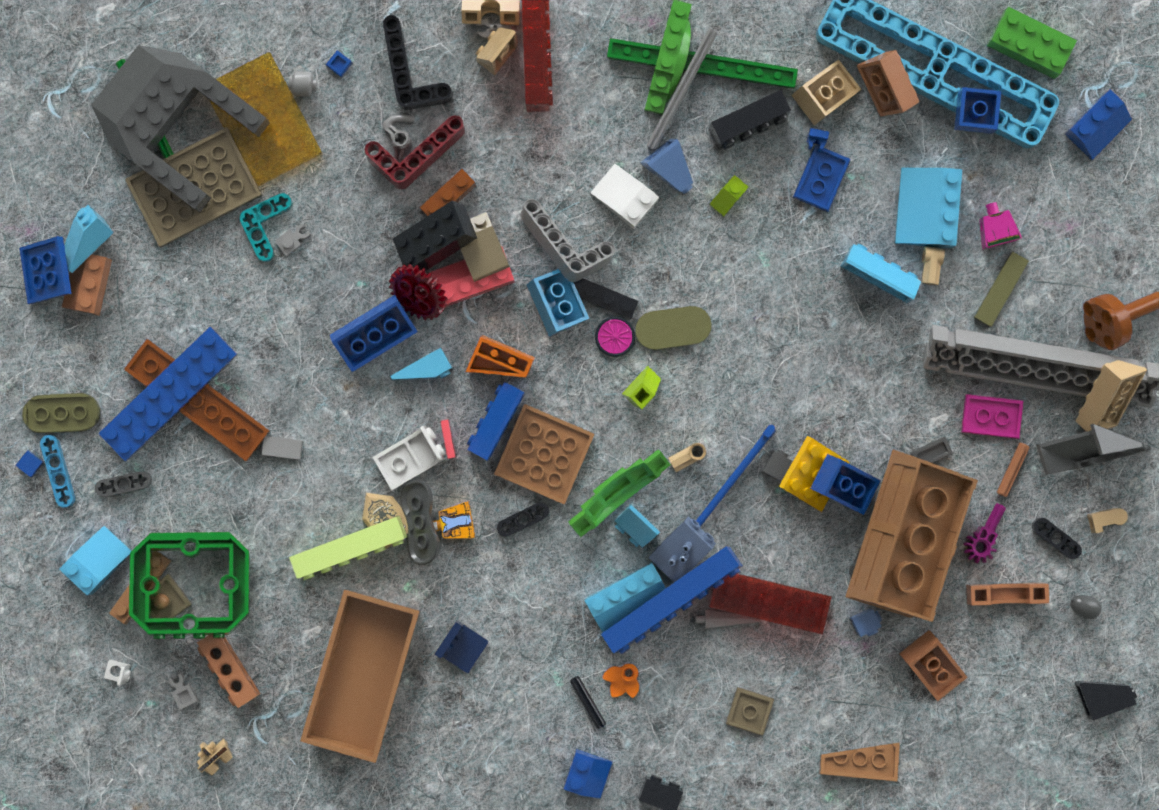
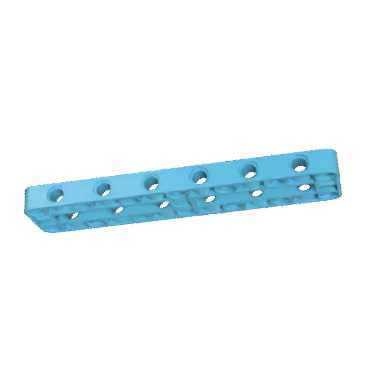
M832 0L816 32V39L819 43L859 64L884 53L885 51L877 48L875 44L858 35L853 36L842 30L841 24L846 15L930 57L923 71L901 58V62L909 75V80L916 93L956 113L958 91L961 88H955L943 80L950 67L995 91H1001L1002 95L1032 109L1026 123L1012 117V114L1000 109V124H998V130L994 133L1027 149L1034 147L1041 141L1058 108L1059 98L1057 95L872 0H848V3ZM873 14H880L882 20H875ZM822 30H829L831 36L825 37L822 34ZM907 31H913L916 37L910 38ZM856 47H862L865 53L858 54ZM941 48H947L950 54L947 56L942 54ZM933 65L940 66L941 72H935ZM980 65L983 68V73L977 72L975 66ZM924 82H930L932 89L925 88ZM1011 82L1015 83L1017 90H1012L1009 84ZM1044 100H1048L1051 103V108H1047L1044 105ZM1027 133H1030V134L1033 135V137H1034V141H1033V142L1027 140V138H1026Z

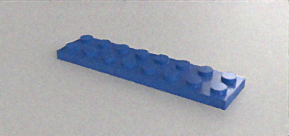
M209 327L98 434L124 461H128L238 354L212 327Z

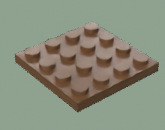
M524 404L494 475L565 505L595 434Z

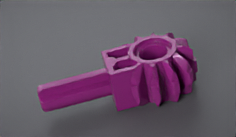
M996 503L984 527L979 526L973 532V537L970 535L966 537L970 542L963 543L964 546H968V549H965L963 552L970 553L967 558L968 560L974 558V563H979L981 559L982 563H986V557L993 559L990 552H996V549L991 546L996 544L995 540L998 534L994 531L1006 510L1003 505ZM978 542H981L984 546L983 551L980 553L976 550Z

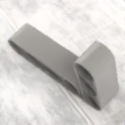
M535 199L525 201L520 213L522 221L568 281H579L610 263L615 253V247L612 243L607 241L601 242L578 255L541 204Z

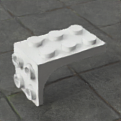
M421 426L413 434L372 457L391 490L445 460L444 455L446 453L441 444L437 445L435 443L436 435L431 428Z

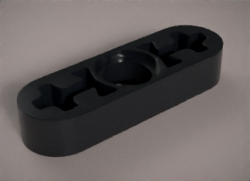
M536 503L501 520L497 525V531L501 536H510L545 519L549 514V508L545 503ZM537 506L545 507L544 516L541 517L538 514L534 516L536 520L532 521V517L527 511L531 509L533 513L537 511ZM520 514L528 516L529 521L526 525L518 523L517 519ZM514 518L515 524L519 528L515 530L513 526L509 528V533L502 532L500 529L503 527L502 523L505 522L508 525L512 523L510 519Z
M1037 518L1033 521V532L1066 558L1076 559L1081 555V546L1049 520ZM1044 522V527L1051 531L1049 533L1044 530L1039 531L1037 524ZM1054 533H1059L1062 537L1061 542L1058 544L1052 541ZM1064 544H1067L1070 547L1075 546L1074 550L1076 551V553H1071L1069 555L1068 553L1070 552V550L1068 548L1062 547L1061 549L1060 547Z

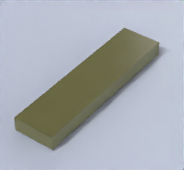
M1013 251L1010 253L974 316L976 320L992 327L1029 260Z

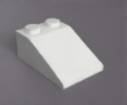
M616 164L612 166L591 191L595 198L633 229L638 226L659 200V196Z

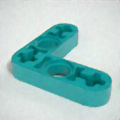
M280 193L246 209L240 215V222L256 256L263 262L271 261L274 258L275 252L261 223L291 209L292 199L285 193ZM281 198L288 199L286 202L287 206L279 205L276 207L278 211H275V207L271 204L273 201L274 204H279ZM268 205L271 207V213L264 216L261 213V209L263 206ZM247 214L254 217L251 221L254 226L258 224V227L252 228L247 221H244L247 219ZM261 231V240L254 241L252 239L253 232ZM263 244L266 250H270L267 258L261 256L263 250L260 246L256 247V245Z

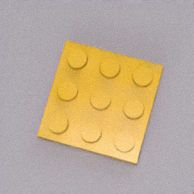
M807 436L779 487L822 512L829 498L810 488L827 454L841 459L848 464L850 462L815 439Z

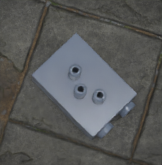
M688 516L648 558L673 582H676L699 563L713 549L716 543L709 533H705L700 528L696 520Z

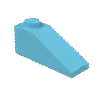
M439 348L390 377L392 380L438 378L439 376L443 379L451 374L450 370L453 368L442 348Z

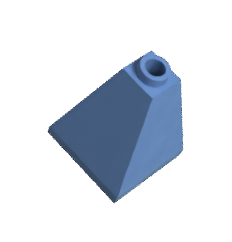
M669 139L640 162L645 168L676 191L685 194L692 189L691 184H693L678 139Z

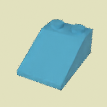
M89 205L77 212L64 245L66 261L71 273L114 233L104 218Z
M631 504L614 520L617 523L615 527L622 534L628 533L631 536L629 541L636 547L640 545L643 548L660 533Z
M103 526L59 570L87 596L92 595L130 555L131 550L108 528Z

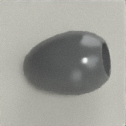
M1079 595L1073 597L1070 601L1072 610L1082 618L1095 619L1101 613L1102 607L1100 602L1092 596Z

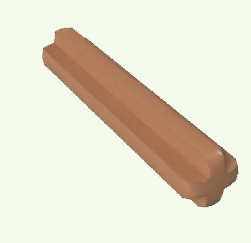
M1024 443L1018 444L997 490L999 495L1003 497L1008 496L1030 449L1028 445Z

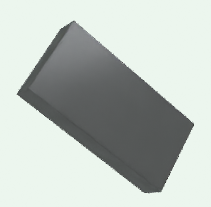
M945 436L910 452L911 456L930 463H935L953 454Z

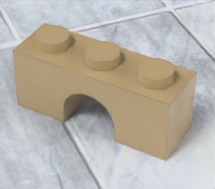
M462 0V23L481 24L482 17L485 14L495 13L500 17V24L519 25L520 0Z

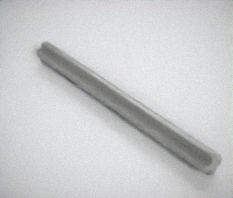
M711 28L707 30L647 143L648 148L656 150L717 36L715 30Z

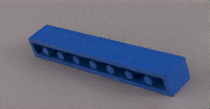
M724 547L601 634L613 654L627 652L630 649L629 645L634 642L637 644L644 640L646 633L649 631L653 633L660 629L662 622L665 620L669 622L677 616L676 613L679 610L685 611L693 605L692 601L695 599L701 600L709 594L708 590L712 587L716 589L725 583L723 580L728 576L730 578L740 573L739 569L743 565L731 547Z

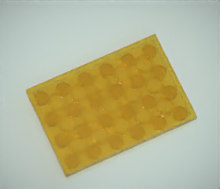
M271 52L216 79L270 122L258 138L210 101L223 128L227 127L258 187L323 153Z

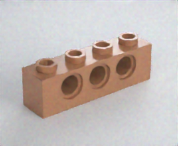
M208 635L197 642L199 653L202 657L205 656L207 658L209 669L212 673L217 674L219 678L218 683L223 690H227L229 694L228 699L233 706L236 705L239 708L261 694L226 637L213 638V635ZM214 648L220 649V658H216L213 655ZM225 664L231 667L232 671L230 674H226L223 671ZM234 681L241 683L242 688L240 691L234 689Z

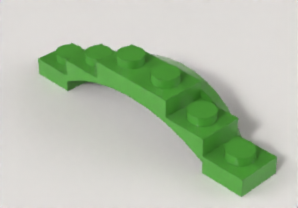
M673 0L645 111L663 115L665 104L669 101L679 83L690 47L691 27L688 17L692 4Z
M658 449L644 461L640 458L626 470L623 467L593 490L595 495L581 505L583 510L568 521V523L582 537L588 531L596 528L631 496L658 478L671 464Z

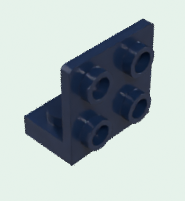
M457 620L434 655L440 659L442 657L464 672L469 673L489 641Z

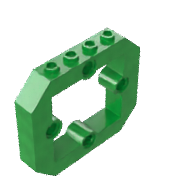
M230 532L150 533L130 552L129 616L149 636H153V639H165V636H173V639H185L187 635H193L194 639H204L205 635H213V638H225V635H230L249 616V551ZM194 543L196 548L194 551L188 552L185 550L186 545ZM229 550V575L223 576L219 582L221 592L229 596V617L197 618L193 614H186L181 618H150L151 597L158 595L161 589L158 579L151 576L152 551H182L185 557L195 558L199 555L200 551ZM233 581L235 587L232 590H226L224 588L225 582ZM148 582H154L156 586L154 590L147 591L145 590V585ZM187 620L195 622L194 627L190 630L184 628V623Z

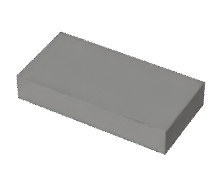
M265 436L262 455L301 460L303 441Z

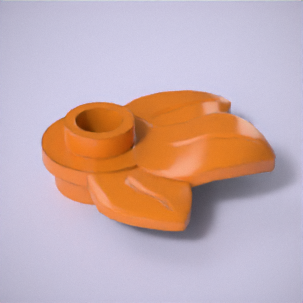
M627 663L622 667L613 666L603 674V679L611 682V697H618L627 692L630 697L634 698L638 693V669L635 665ZM628 669L631 670L632 675L626 676L625 671Z

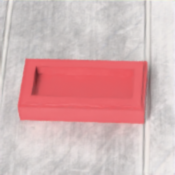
M448 419L442 420L441 427L447 458H456L450 421Z

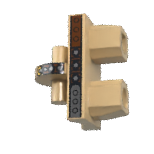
M224 738L217 745L213 741L208 745L204 742L200 744L202 751L198 753L200 757L197 761L199 765L198 770L201 773L205 771L212 776L219 769V766L215 763L218 758L224 763L232 759V753Z

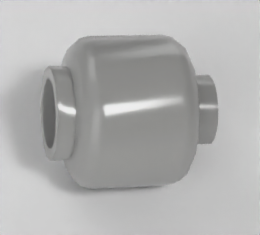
M295 71L293 75H290L289 90H292L293 95L310 97L312 91H316L317 80L313 79L312 73Z

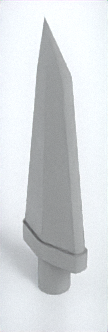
M704 610V616H695V623H705V629L762 622L748 614Z

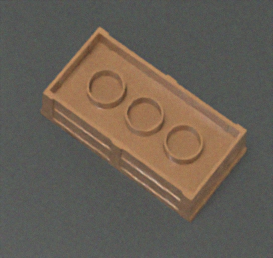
M893 449L845 597L909 618L915 617L933 622L936 606L952 556L955 554L959 534L978 480Z
M344 589L300 742L376 763L396 691L401 681V674L415 625L420 615L419 610Z

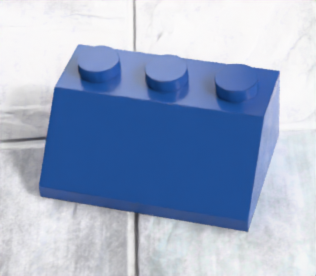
M1110 89L1077 120L1065 135L1086 156L1093 160L1132 118L1125 103Z

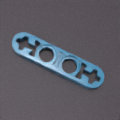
M46 435L41 439L40 447L55 500L60 507H70L75 502V494L60 441L56 436ZM48 439L50 441H54V444H52L51 447L52 451L57 450V453L48 455V452H51V448L46 447ZM54 456L60 460V464L56 468L50 464V460ZM58 475H63L65 478V483L62 486L56 484L55 479ZM68 488V490H64L65 495L70 497L67 500V504L61 501L64 494L63 491L58 492V489Z

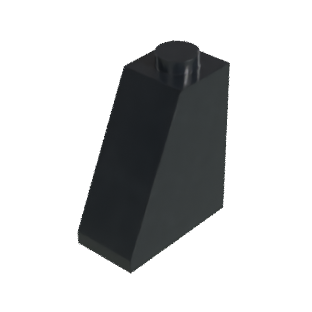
M1075 681L1087 717L1091 720L1102 718L1137 704L1135 701L1137 698L1135 690L1126 684Z

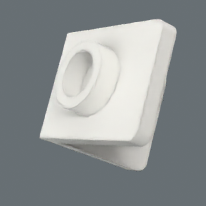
M109 660L104 678L117 681L118 686L126 684L130 679L131 665ZM115 665L121 668L118 677L111 674V668Z

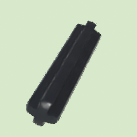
M573 677L570 683L596 728L604 727L606 722L580 677Z

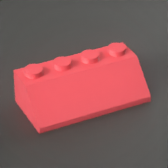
M465 260L431 271L432 278H438L436 283L442 284L440 289L446 291L444 296L447 297L445 301L447 305L445 307L515 282L510 267L474 282Z

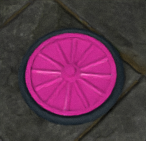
M609 317L598 325L595 332V342L599 350L604 354L619 357L632 349L635 342V331L626 319Z

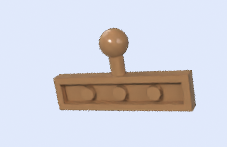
M158 551L152 552L151 576L157 579L160 578L171 562L170 559ZM148 582L145 585V590L152 591L151 589L155 583ZM129 586L109 612L110 615L125 625L131 619L129 616ZM165 594L151 597L154 606L158 609H165L169 605V598Z

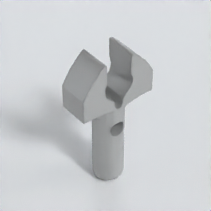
M488 18L482 19L481 24H476V28L483 26L489 28L485 32H477V35L483 39H488L491 32L497 31L498 28L512 30V25L491 24L488 22Z

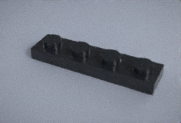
M584 278L574 282L581 299L632 319L638 300Z

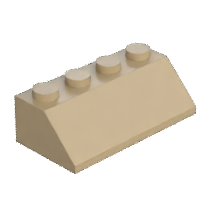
M1120 360L1104 364L1100 369L1099 377L1093 383L1091 392L1086 396L1084 406L1078 412L1079 415L1076 422L1086 432L1092 430L1091 424L1106 429L1117 426L1147 372L1145 367Z

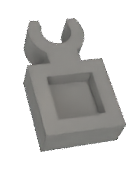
M303 224L297 226L295 233L289 229L275 240L287 257L302 246L299 242L301 239H307L311 235L309 232L305 235L300 233L301 229L305 227Z
M183 673L178 674L180 678L178 683L174 681L173 677L169 678L170 685L176 688L171 693L180 710L199 701L191 683L184 684L185 677Z

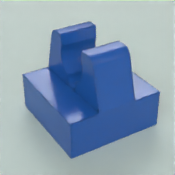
M810 128L806 141L808 149L811 150L813 144H818L819 151L822 152L828 140L829 132Z

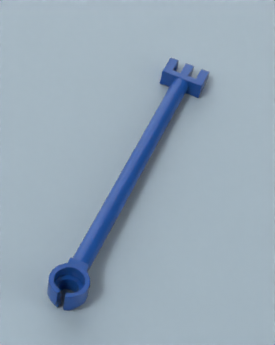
M769 425L765 429L760 439L696 521L700 527L765 443L776 432L774 425Z

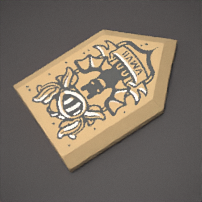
M366 493L362 520L367 527L400 516L406 534L408 533V524L404 512L393 496ZM392 544L385 546V548L388 549Z

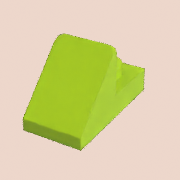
M734 175L709 205L724 217L749 186Z

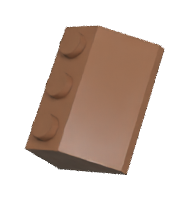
M896 50L884 52L857 65L880 117L903 113L919 103L917 93Z
M91 254L73 273L69 272L72 294L64 296L62 308L100 316L112 260L107 257Z

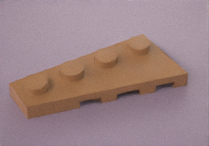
M900 742L821 754L819 774L897 782Z

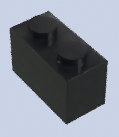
M651 775V777H645L638 799L641 802L663 810H677L683 790L675 782L670 781L668 784L662 782V778Z

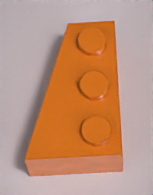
M482 335L479 338L466 372L527 377L535 357Z

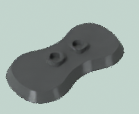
M412 480L404 485L400 497L401 507L408 524L407 548L409 556L415 564L426 565L438 556L440 550L439 537L432 519L433 495L430 487L422 480Z

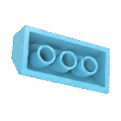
M853 244L841 264L842 268L905 303L914 300L921 283L917 279V275L911 272L905 273L900 270L901 267L893 262L891 264L884 261L885 258L877 253H874V255L869 253L868 249L861 244Z
M651 562L584 600L601 631L604 632L662 592L666 587Z

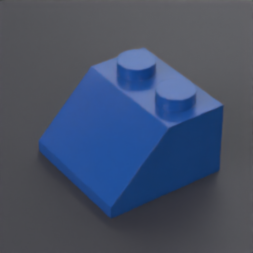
M576 749L564 784V790L581 796L601 798L613 761Z

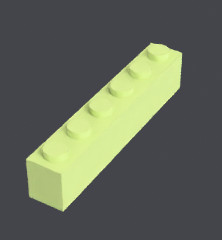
M400 516L298 553L289 557L296 578L303 577L304 580L315 576L314 572L321 571V573L333 570L331 567L333 565L339 564V567L349 564V559L354 557L357 560L368 557L367 553L374 550L376 554L386 550L385 546L392 544L393 547L404 543L403 539L407 538V534Z

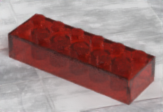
M522 0L527 112L549 111V106H553L552 90H549V87H552V71H548V68H552L551 52H547V49H551L550 33L546 32V30H550V16L546 14V11H549V0Z
M740 573L732 578L728 576L723 580L725 582L723 585L716 589L714 587L711 589L708 602L709 607L823 635L831 602V596Z

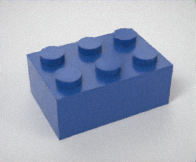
M827 454L810 489L864 515L881 480L841 459Z

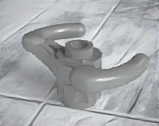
M405 114L389 117L383 122V130L391 135L395 152L394 158L399 163L402 161L405 151L411 147L412 140L407 132L397 130L393 124L396 122L412 123L414 121L413 116ZM413 163L410 165V167L415 168L419 164Z

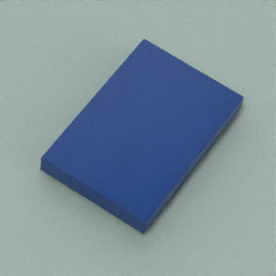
M815 144L793 198L828 212L851 159L826 148H823L822 152H820L819 145Z

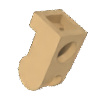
M1112 508L1087 514L1091 533L1104 532L1103 526L1125 524L1128 519L1127 512L1121 508Z

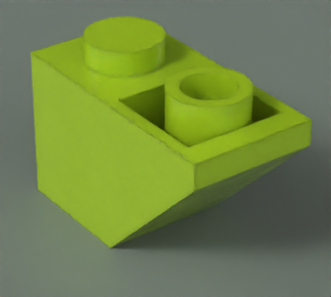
M646 366L624 390L622 395L633 406L643 409L655 396L661 378L649 366Z

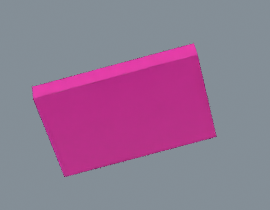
M965 394L961 432L1019 439L1023 401Z

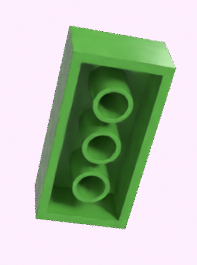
M1007 7L1002 13L987 46L1055 79L1061 74L1077 40L1011 7Z

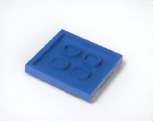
M56 236L19 248L28 304H36L72 294L63 236Z

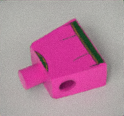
M997 202L985 205L988 216L979 219L982 250L1018 241L1022 238L1009 210L999 212Z

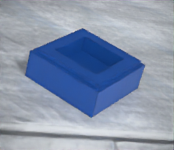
M337 50L326 63V66L339 77H342L353 62Z
M27 450L15 466L29 477H33L44 462Z

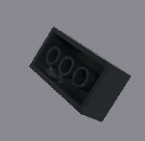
M779 90L712 121L709 131L718 150L721 148L727 150L733 147L734 143L738 140L744 142L750 139L751 135L755 132L761 134L767 131L768 127L773 124L778 126L786 122L791 109L782 90Z
M450 201L394 237L393 241L402 265L408 266L411 264L413 268L418 265L419 270L425 268L426 271L476 240L477 236L465 205Z

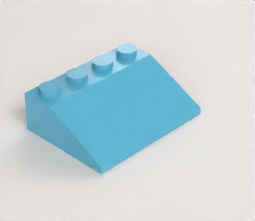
M901 168L895 244L951 249L956 246L962 169Z

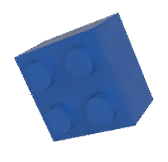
M962 87L958 91L954 130L993 134L998 130L1001 91Z

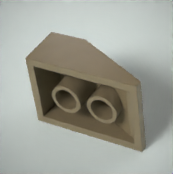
M487 212L470 219L477 239L460 249L474 282L510 267Z

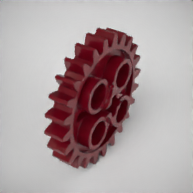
M411 264L398 267L390 276L389 282L391 284L389 288L393 290L390 294L396 295L405 311H410L411 316L416 314L418 319L423 317L425 321L428 318L430 320H433L434 317L437 318L447 305L445 302L447 297L444 296L446 291L440 289L442 284L436 283L438 278H432L431 272L426 274L425 268L419 270L418 265L414 268Z

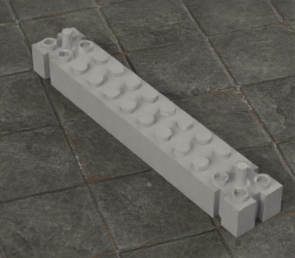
M932 325L929 343H926L923 352L924 369L939 371V368H946L947 373L1085 397L1091 392L1094 381L1101 373L1100 369L1106 363L1120 360L1147 369L1131 401H1136L1137 406L1152 408L1156 399L1155 390L1159 391V364L1146 362L1144 365H1140L1139 360L961 329H955L954 332H950L948 327Z

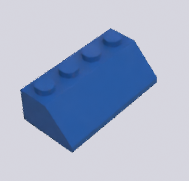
M506 382L503 385L499 384L494 393L497 395L494 402L490 401L485 409L488 412L484 419L480 418L476 426L478 429L476 435H471L467 442L469 446L467 450L487 461L491 458L525 395V392Z

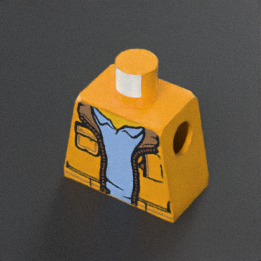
M469 501L439 511V520H433L436 532L442 531L443 538H475Z

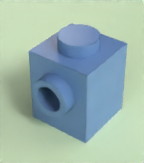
M871 608L850 617L857 635L860 637L866 634L868 636L874 635L878 632V628H881V616L878 611L874 612Z

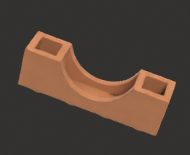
M1043 582L966 585L967 604L1049 603V584Z

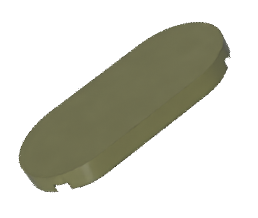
M687 306L645 313L638 320L635 333L638 341L643 346L651 350L701 343L710 334L712 323L710 316L704 309L697 306Z
M84 393L37 395L32 397L23 407L22 418L26 426L36 433L81 432L90 430L97 424L100 418V406L92 396Z

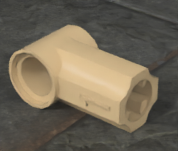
M924 247L922 254V263H924L922 284L939 285L940 269L945 256L944 248Z
M694 443L670 456L668 459L675 472H678L703 459L706 455V448L701 443ZM695 446H700L703 449L700 457H695L692 454V449Z

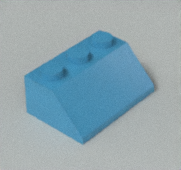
M559 269L534 278L526 284L549 337L590 319L574 282L568 281Z

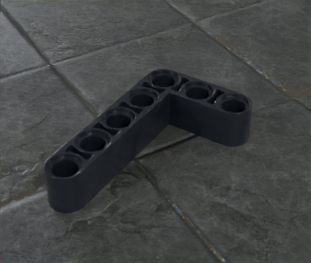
M394 15L386 16L383 21V28L396 99L399 106L404 110H412L448 103L452 99L453 93L450 86L446 83L413 88L401 23ZM395 22L397 27L395 29H388V24ZM395 40L401 42L397 48L391 47L392 42ZM398 59L404 60V64L400 67L394 65ZM402 77L408 79L405 85H399L398 80ZM446 89L449 93L445 97H440L438 95L439 91ZM422 93L430 94L427 100L423 101L420 99ZM404 96L411 97V101L408 104L401 103Z

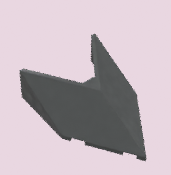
M1095 424L1090 425L1092 429L1090 431L1036 445L1045 475L1088 467L1099 462H1106L1141 451L1151 450V447Z

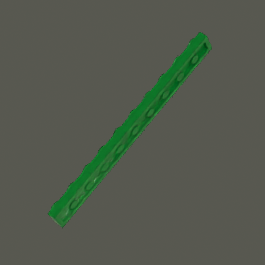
M610 38L607 58L656 66L661 46ZM689 51L683 71L687 70L696 52ZM706 54L697 73L794 89L798 69Z

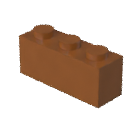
M461 169L430 197L420 209L426 216H429L450 201L459 203L476 187V183Z

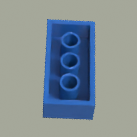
M393 295L330 334V338L351 372H354L418 331L396 295Z

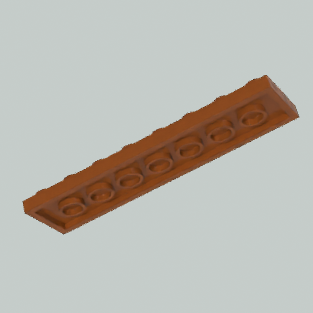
M146 339L124 370L147 387L175 359L152 341ZM209 384L180 410L182 414L245 461L249 460L265 436L270 432L269 429Z

